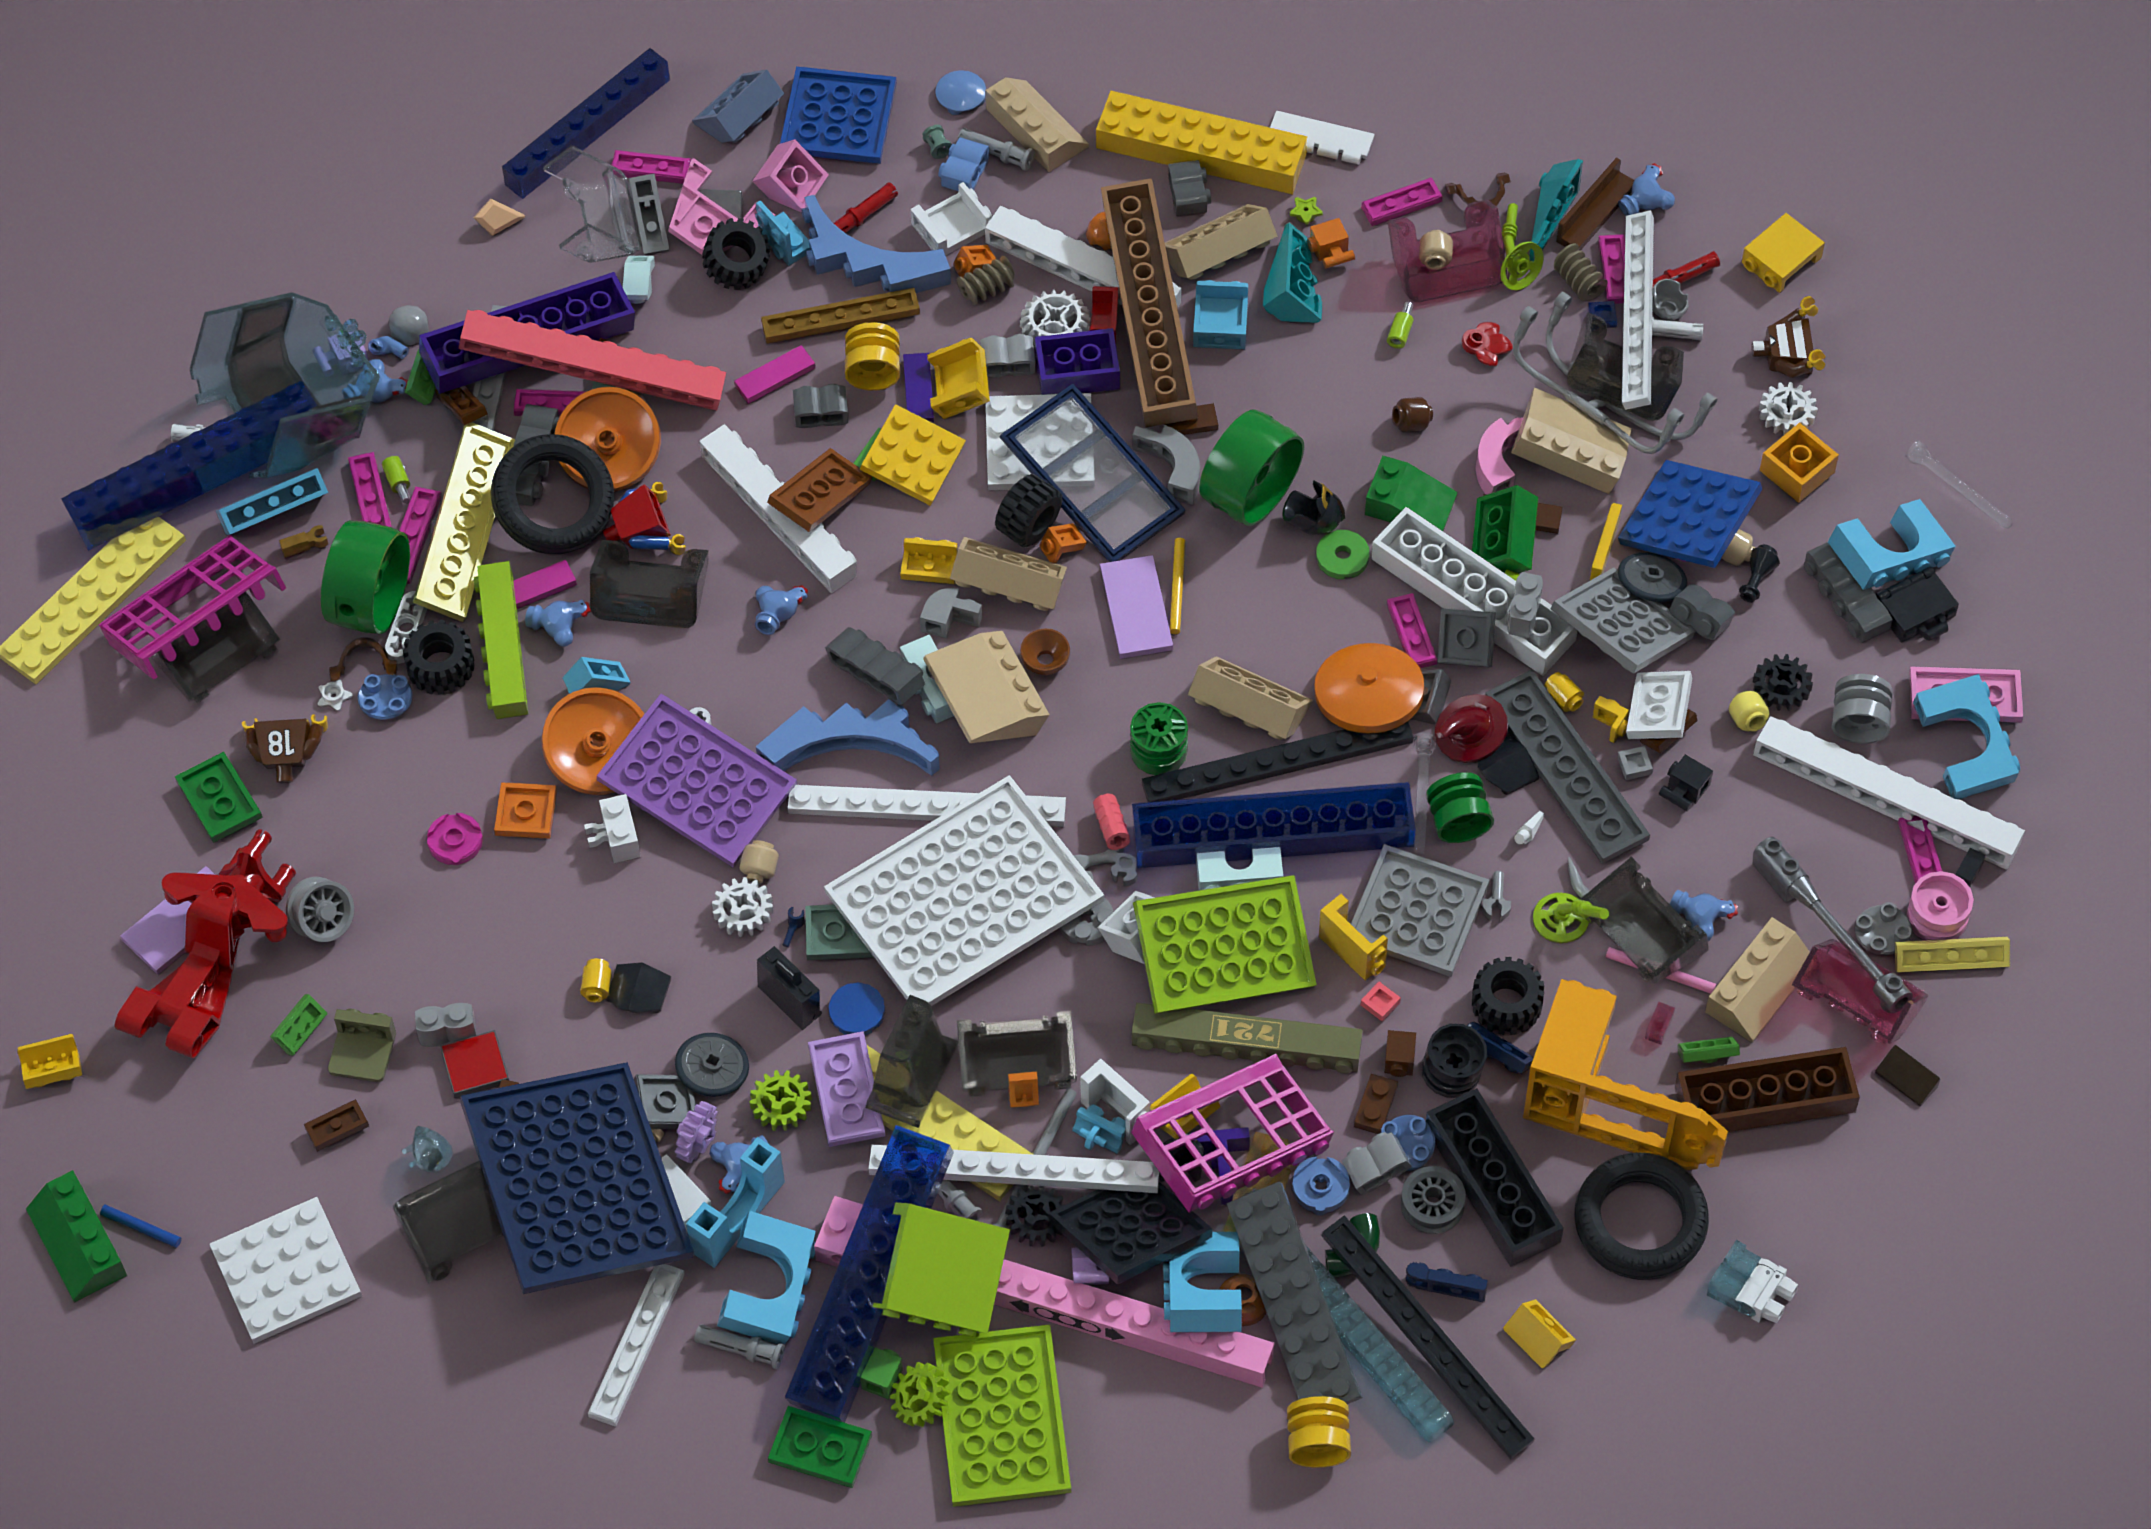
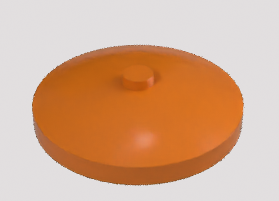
M617 387L596 388L579 395L564 409L555 428V434L579 440L599 455L611 475L614 492L629 488L642 480L655 464L661 446L659 423L651 408L638 395ZM559 461L564 471L573 481L588 489L584 478L577 470Z
M1363 643L1343 648L1323 662L1315 678V699L1322 714L1335 725L1358 733H1380L1403 725L1417 713L1424 698V678L1420 667L1403 651L1384 644Z
M585 688L568 694L552 708L543 727L541 744L549 769L563 784L578 792L590 795L615 793L597 781V775L644 716V712L629 697L611 689Z

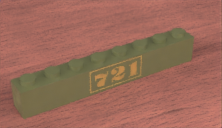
M1136 1002L1132 1028V1046H1137L1144 1050L1153 1048L1165 1049L1171 1053L1190 1052L1203 1057L1216 1055L1228 1060L1238 1058L1249 1059L1255 1063L1276 1054L1283 1066L1300 1065L1307 1066L1313 1070L1325 1068L1333 1069L1340 1073L1358 1072L1363 1029L1188 1008L1155 1014L1153 1004Z

